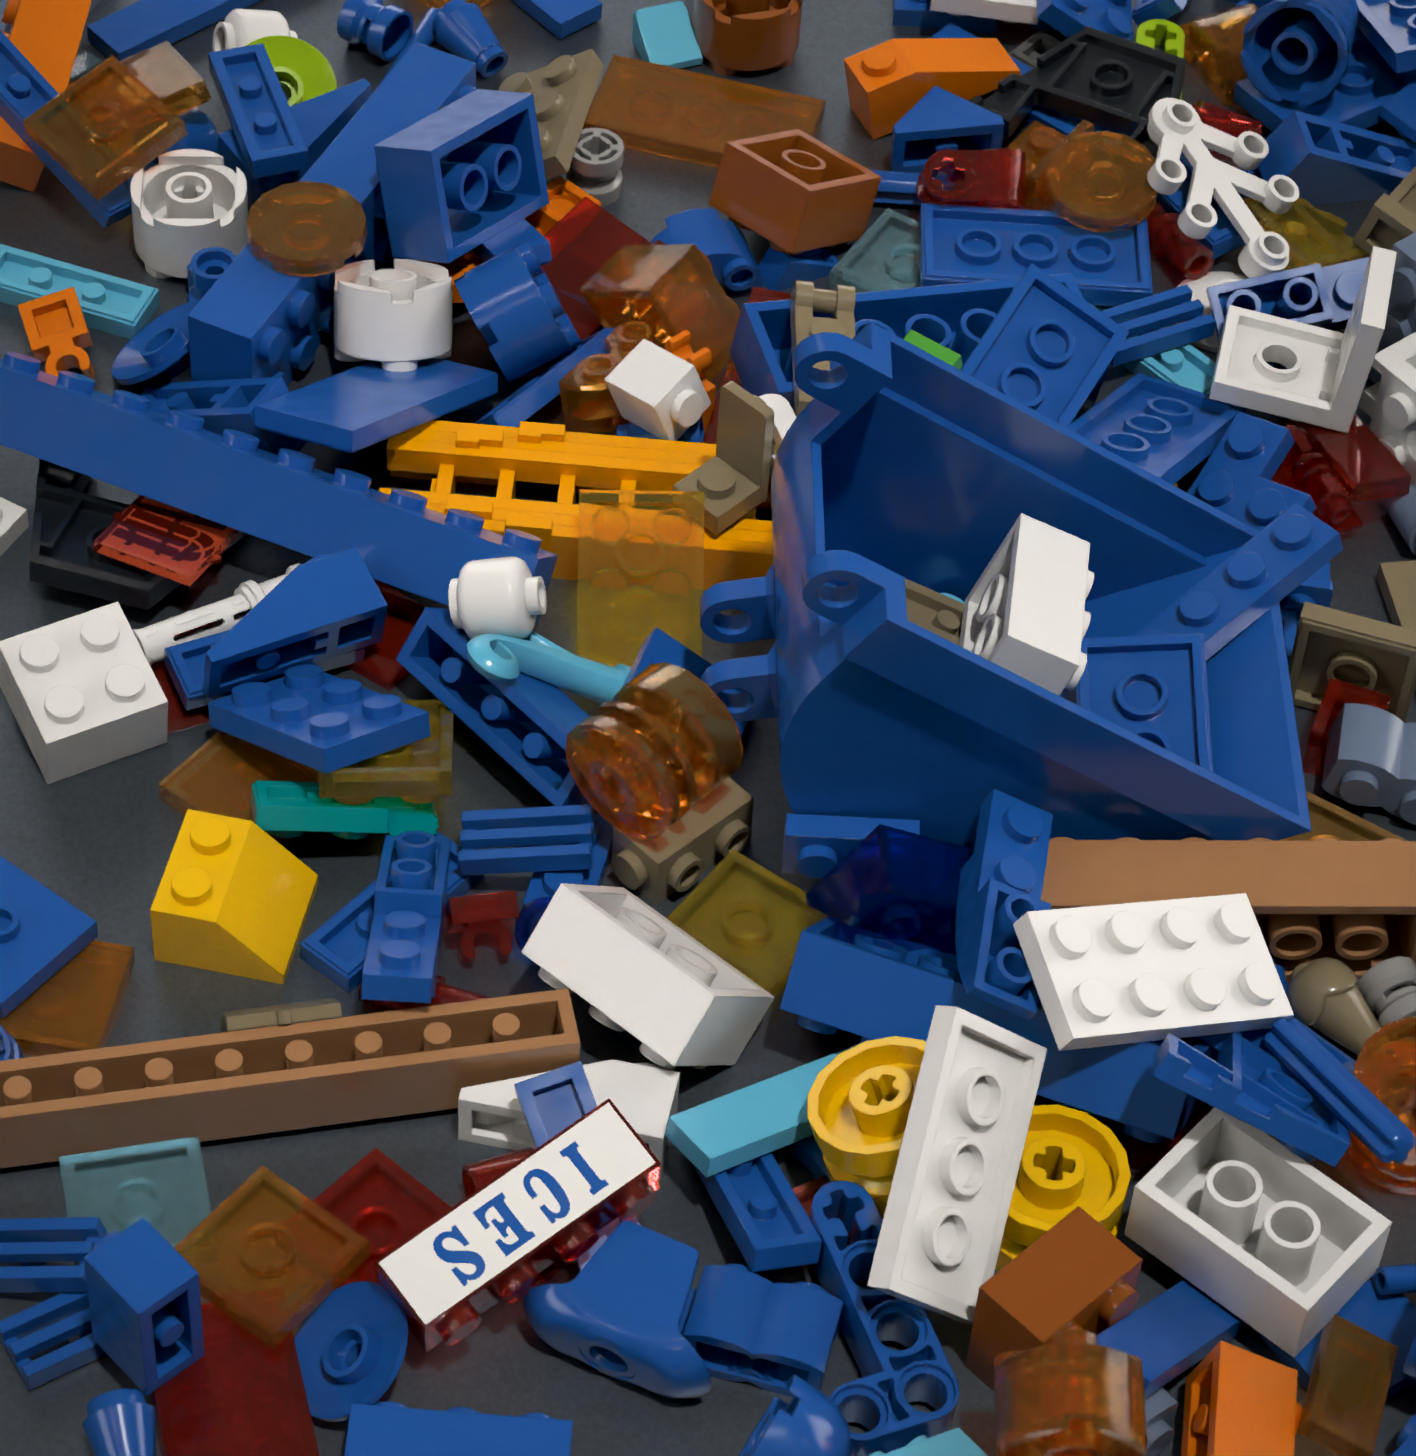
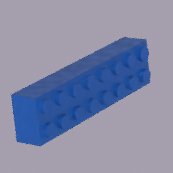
M418 42L413 44L187 315L191 381L282 377L286 386H288L300 370L305 371L311 365L316 349L328 334H334L335 271L346 264L364 260H375V270H380L384 264L389 265L395 259V257H392L389 233L385 224L386 215L380 180L376 170L374 145L472 91L479 89L476 88L475 62Z

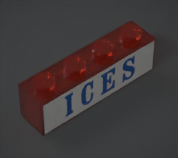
M608 1098L374 1261L376 1283L381 1285L400 1305L406 1314L408 1328L426 1352L442 1341L447 1346L454 1345L470 1335L480 1325L482 1321L480 1315L503 1299L506 1304H511L524 1297L532 1287L539 1283L541 1279L539 1273L562 1257L565 1262H571L586 1253L599 1239L597 1232L619 1216L623 1221H629L645 1211L657 1197L655 1191L660 1186L661 1163Z

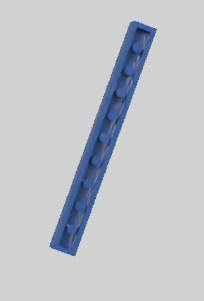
M7 351L5 352L4 359H0V444L311 557L322 553L335 554L356 547L373 579L449 606L448 590L451 579L458 578L463 566L472 560L502 557L521 558L530 569L532 577L541 576L543 578L547 594L558 555L540 549L542 539L537 536L515 529H506L504 535L483 528L485 519L473 513L453 508L448 509L447 515L426 508L428 499L419 494L393 488L391 494L388 495L369 488L372 479L363 474L340 468L335 469L334 475L313 468L316 459L304 453L289 449H280L278 455L258 448L260 439L253 435L232 429H224L223 435L203 429L205 420L199 416L170 409L167 416L149 410L150 400L143 396L122 390H114L113 396L93 390L95 380L69 371H60L58 377L39 370L41 361L24 354ZM536 615L534 626H537L540 615Z

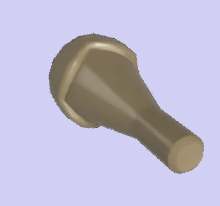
M1330 957L1317 958L1310 963L1303 962L1297 965L1291 973V982L1287 986V997L1294 1014L1293 1017L1311 1030L1320 1032L1371 1064L1405 1100H1413L1416 1097V1071L1391 1046L1358 988V979L1352 969L1342 961Z

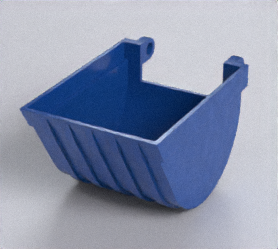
M869 322L852 339L836 332H821L808 336L798 344L794 350V379L798 388L814 399L797 416L786 432L777 451L772 469L773 564L766 576L714 584L705 590L700 598V627L704 634L711 639L723 643H743L776 638L768 655L729 659L717 662L707 668L701 676V705L707 714L725 722H743L778 717L781 782L787 802L794 814L920 820V845L913 889L946 895L958 894L961 868L974 853L981 803L993 789L1052 813L1050 839L1068 837L1074 840H1115L1122 837H1133L1140 840H1182L1198 837L1205 840H1249L1261 837L1277 841L1311 831L1280 602L1270 608L1206 661L1213 773L907 620L905 578L938 593L952 594L965 601L1021 513L1090 543L1088 570L1094 572V581L1085 600L1084 610L1090 612L1091 619L1084 638L1133 635L1257 535L1259 531L872 322ZM822 361H830V370H820L814 368L813 365ZM728 609L744 611V613L739 615H724L720 612ZM729 688H740L746 690L744 692L737 694H729L722 692L723 690Z

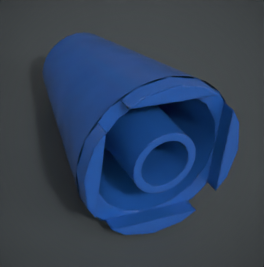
M1272 0L1261 6L1246 23L1242 34L1244 38L1241 61L1251 83L1266 97L1278 102L1283 99L1299 102L1297 105H1309L1327 97L1340 84L1348 67L1359 16L1356 0Z

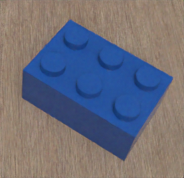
M476 89L374 145L376 170L380 180L386 215L385 224L389 233L392 257L450 263L549 204L533 93Z

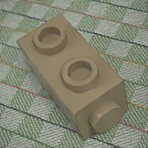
M707 761L613 826L611 868L627 888L637 889L656 906L676 891L684 892L688 890L707 869L723 858H733L745 848L752 835L754 797L711 761Z

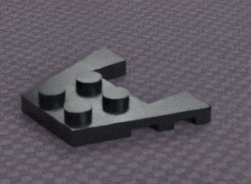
M1086 26L1037 57V66L1022 76L1012 73L998 82V91L983 100V98L977 95L969 101L1002 116L1004 121L1003 136L1006 138L1012 135L1034 105L1057 111L1067 118H1077L1106 128L1117 135L1129 136L1128 141L1114 158V175L1152 188L1147 180V173L1156 162L1159 146L1152 141L1148 134V115L1153 105L1162 98L1180 100L1185 77L1186 59Z
M39 459L36 505L29 561L30 581L113 602L118 601L119 604L149 610L182 583L97 552L118 530L127 533L128 536L117 533L111 540L126 545L123 550L129 551L134 548L155 556V560L164 559L173 562L171 565L178 567L181 565L197 566L201 560V557H194L195 555H200V553L193 547L180 558L178 554L166 550L167 548L177 552L188 550V545L175 541L173 538L188 543L197 541L198 537L196 535L180 530L181 525L222 536L228 531L236 533L237 535L217 556L247 533L197 515L194 520H189L84 494L82 492L92 477ZM134 514H136V515L130 520L131 522L136 523V524H139V525H142V526L147 527V528H150V529H152V530L161 532V533L166 534V535H168V536L165 537V536L156 534V533H154V532L145 530V529H143V528L134 526V525L129 524V523H127L125 526H123V525H124ZM150 518H154V519H158V520H162V521L174 523V526L172 527V526H170V525L161 523V522H159V521H156V520H153V519H150ZM136 537L161 545V547L159 548L157 546L136 539ZM200 537L197 543L193 544L201 549L204 554L214 548L208 540ZM213 552L210 555L204 556V563L211 560L215 552Z

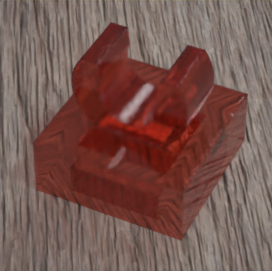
M516 890L449 898L445 907L448 933L464 932L460 939L459 949L465 962L474 961V938L483 933L490 934L496 939L499 958L508 957L513 941L511 933L506 926H513L519 918Z

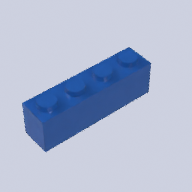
M425 607L396 660L554 806L592 804L593 810H606L637 758L557 686L519 672L520 675L517 679L509 682L493 681L478 673L470 664L466 654L467 643L471 639L467 636L464 629L455 628L450 610Z

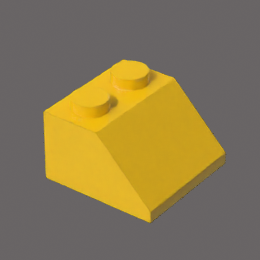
M187 809L150 908L154 960L284 985L318 886V874L253 821Z

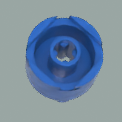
M527 240L465 272L464 275L454 280L456 288L474 323L489 345L490 352L509 383L519 377H524L583 344L570 318L560 304L561 301L545 271L542 272L543 269Z

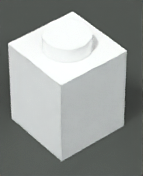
M643 339L604 379L621 416L662 440L677 441L690 426L699 420L702 413L712 404L694 365L646 339Z

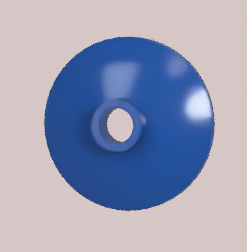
M199 301L188 302L167 311L133 336L121 349L112 364L111 375L119 384L130 385L150 380L162 373L168 379L174 378L191 366L187 315Z
M358 1281L335 1289L321 1299L309 1312L294 1338L288 1360L289 1388L295 1402L304 1412L322 1421H344L349 1419L351 1404L374 1405L388 1390L402 1365L408 1342L406 1313L396 1295L377 1283Z

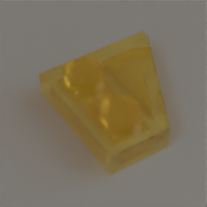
M1298 197L1289 211L1284 214L1274 213L1267 209L1263 203L1252 198L1243 199L1265 232L1272 231L1278 233L1287 241L1290 249L1289 263L1286 266L1287 270L1320 263L1321 267L1370 257V254L1352 242L1353 238L1344 234L1348 222L1329 212L1316 209L1310 202L1301 197Z

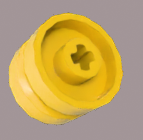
M892 1036L860 1043L838 1054L818 1073L807 1095V1119L815 1140L823 1152V1162L831 1182L844 1180L856 1183L866 1189L874 1200L881 1217H884L925 1050L926 1041L921 1039Z
M1058 1104L1034 1105L995 1267L996 1270L1000 1271L1078 1206L1117 1238L1131 1174L1127 1152L1110 1128L1083 1111Z

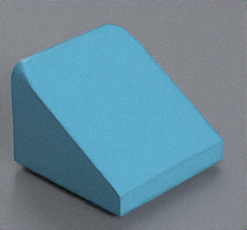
M683 1L638 9L634 12L632 42L651 75L702 64L703 57L695 37L689 12Z

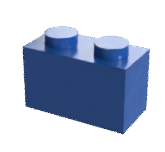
M144 1217L123 1231L109 1233L94 1246L91 1253L83 1257L93 1340L146 1396L205 1355L199 1273Z

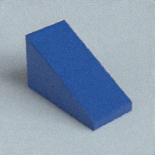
M770 246L759 264L763 283L771 294L792 288L794 280L813 281L841 272L844 269L831 250L826 247L804 251L801 255L791 256L785 252L780 253Z

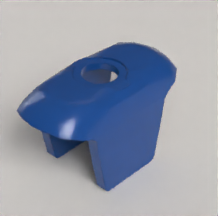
M622 1221L574 1280L565 1284H545L532 1287L524 1295L522 1305L528 1323L538 1337L550 1348L578 1359L608 1376L638 1385L669 1399H692L710 1392L712 1384L706 1365L693 1346L683 1337L697 1291L691 1288L699 1263V1253L695 1248L634 1222Z

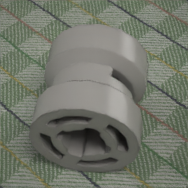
M583 129L567 172L566 179L602 202L601 207L613 204L620 198L622 192L623 177L620 168L624 161L623 140L616 133L607 129Z
M1404 956L1389 958L1366 971L1358 981V988L1372 1013L1377 1015L1378 1023L1391 1046L1395 1050H1406L1416 1047V963L1411 958Z

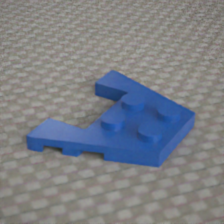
M1242 1031L1196 1036L1218 1050V1063L1171 1033L1167 1035L1154 1054L1153 1075L1279 1139L1291 1152L1307 1161H1314L1317 1158L1335 1167L1351 1145L1349 1129L1271 1052L1267 1053L1243 1038Z

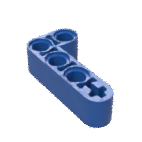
M844 1180L830 1182L822 1186L814 1195L809 1219L822 1239L819 1262L812 1264L822 1288L843 1301L839 1326L863 1378L837 1387L829 1399L838 1406L847 1422L859 1423L870 1431L861 1434L850 1432L852 1445L848 1456H869L876 1451H882L885 1454L907 1446L912 1440L921 1435L930 1438L949 1431L960 1390L954 1372L924 1308L876 1289L861 1288L854 1283L855 1281L868 1282L883 1220L874 1200L866 1189L856 1183ZM848 1233H851L848 1246L846 1247L849 1236ZM888 1340L896 1341L906 1346L907 1349L899 1351L889 1349L881 1342ZM909 1402H925L934 1407L936 1411L927 1413L918 1411L910 1406Z

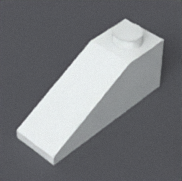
M614 1059L582 1065L598 1109L609 1103L656 1162L639 1175L660 1179L670 1140L665 1136L668 1117L677 1114L680 1072L661 1069L651 1063H630ZM547 1072L461 1088L458 1098V1140L535 1154L537 1150L516 1095L514 1084Z

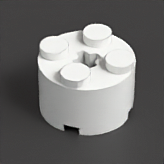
M201 149L173 150L159 155L158 164L144 172L143 165L135 172L130 185L134 245L137 254L145 263V270L149 275L159 279L172 276L187 278V266L198 251L208 247H221L230 250L237 257L249 242L246 178L238 167H236L235 172L224 165L223 156Z
M394 259V269L375 270V260H364L346 264L336 270L334 284V357L345 362L382 361V368L385 370L406 372L417 369L418 360L451 356L453 286L452 276L448 277V270L434 263L410 259Z

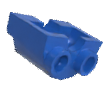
M712 208L689 209L666 218L667 228L657 234L649 244L642 240L634 261L649 295L666 305L693 300L702 291L703 286L709 284L721 285L725 293L764 287L761 270L741 228L736 227L731 221L720 218L718 211Z

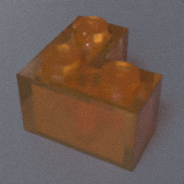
M695 244L623 245L580 288L581 293L603 327H608L609 329L613 327L618 335H644L648 341L665 349V343L668 339L684 330L690 332V346L693 353L704 347L711 350L712 366L705 371V378L709 381L732 360L730 349L741 311L737 304L726 295L712 272L713 267L708 257Z

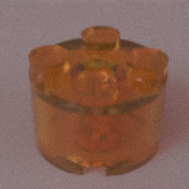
M1078 1329L1056 1333L1052 1337V1345L1039 1346L1024 1351H1007L995 1357L994 1393L998 1456H1143V1454L1147 1456L1144 1373L1142 1360L1139 1357L1113 1348L1097 1345V1336L1094 1333Z

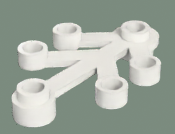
M1162 98L1158 100L1148 115V134L1159 147L1156 162L1147 173V180L1155 191L1164 195L1174 194L1187 176L1185 166L1179 161L1181 152L1188 159L1193 167L1186 207L1180 213L1177 220L1181 231L1193 239H1203L1208 235L1217 222L1216 211L1211 206L1213 196L1246 243L1238 256V263L1243 273L1247 277L1253 278L1283 271L1289 263L1290 249L1287 241L1278 233L1272 231L1265 232L1238 193L1263 203L1267 209L1274 213L1284 214L1289 211L1298 199V186L1292 179L1284 175H1274L1267 182L1213 158L1208 150L1211 149L1231 157L1234 163L1243 169L1254 170L1259 167L1269 152L1266 140L1252 131H1245L1236 138L1202 123L1195 109L1185 101L1175 98Z

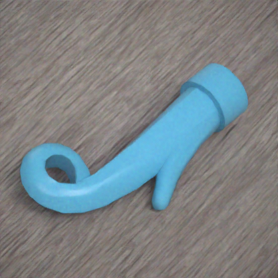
M533 630L528 637L523 639L498 633L480 634L473 637L467 643L466 648L467 658L472 667L488 679L498 682H509L517 679L520 675L519 672H522L599 703L603 711L610 713L631 669L630 666L624 664H617L615 667L573 654Z

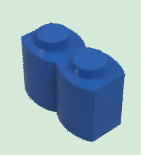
M727 1264L725 1266L705 1265L683 1337L702 1358L710 1377L729 1381H749L769 1392L793 1397L794 1395L788 1391L785 1383L791 1376L796 1375L821 1391L839 1328L843 1301L814 1283H772L757 1272H752L748 1266L741 1264Z

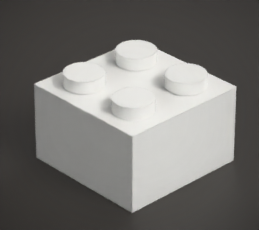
M118 601L0 641V687L47 785L167 743L168 700Z

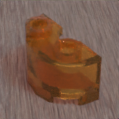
M1253 3L1196 17L1189 23L1179 25L1185 34L1184 57L1190 64L1201 61L1206 73V84L1224 106L1235 103L1233 101L1235 83L1248 78L1241 61L1244 38L1242 34L1246 23L1258 10L1257 6Z
M628 317L604 339L605 347L610 351L609 354H594L583 359L559 381L566 431L594 434L595 432H610L616 430L617 425L629 424L630 421L621 416L604 379L643 339L653 343L651 328L647 323L635 321Z

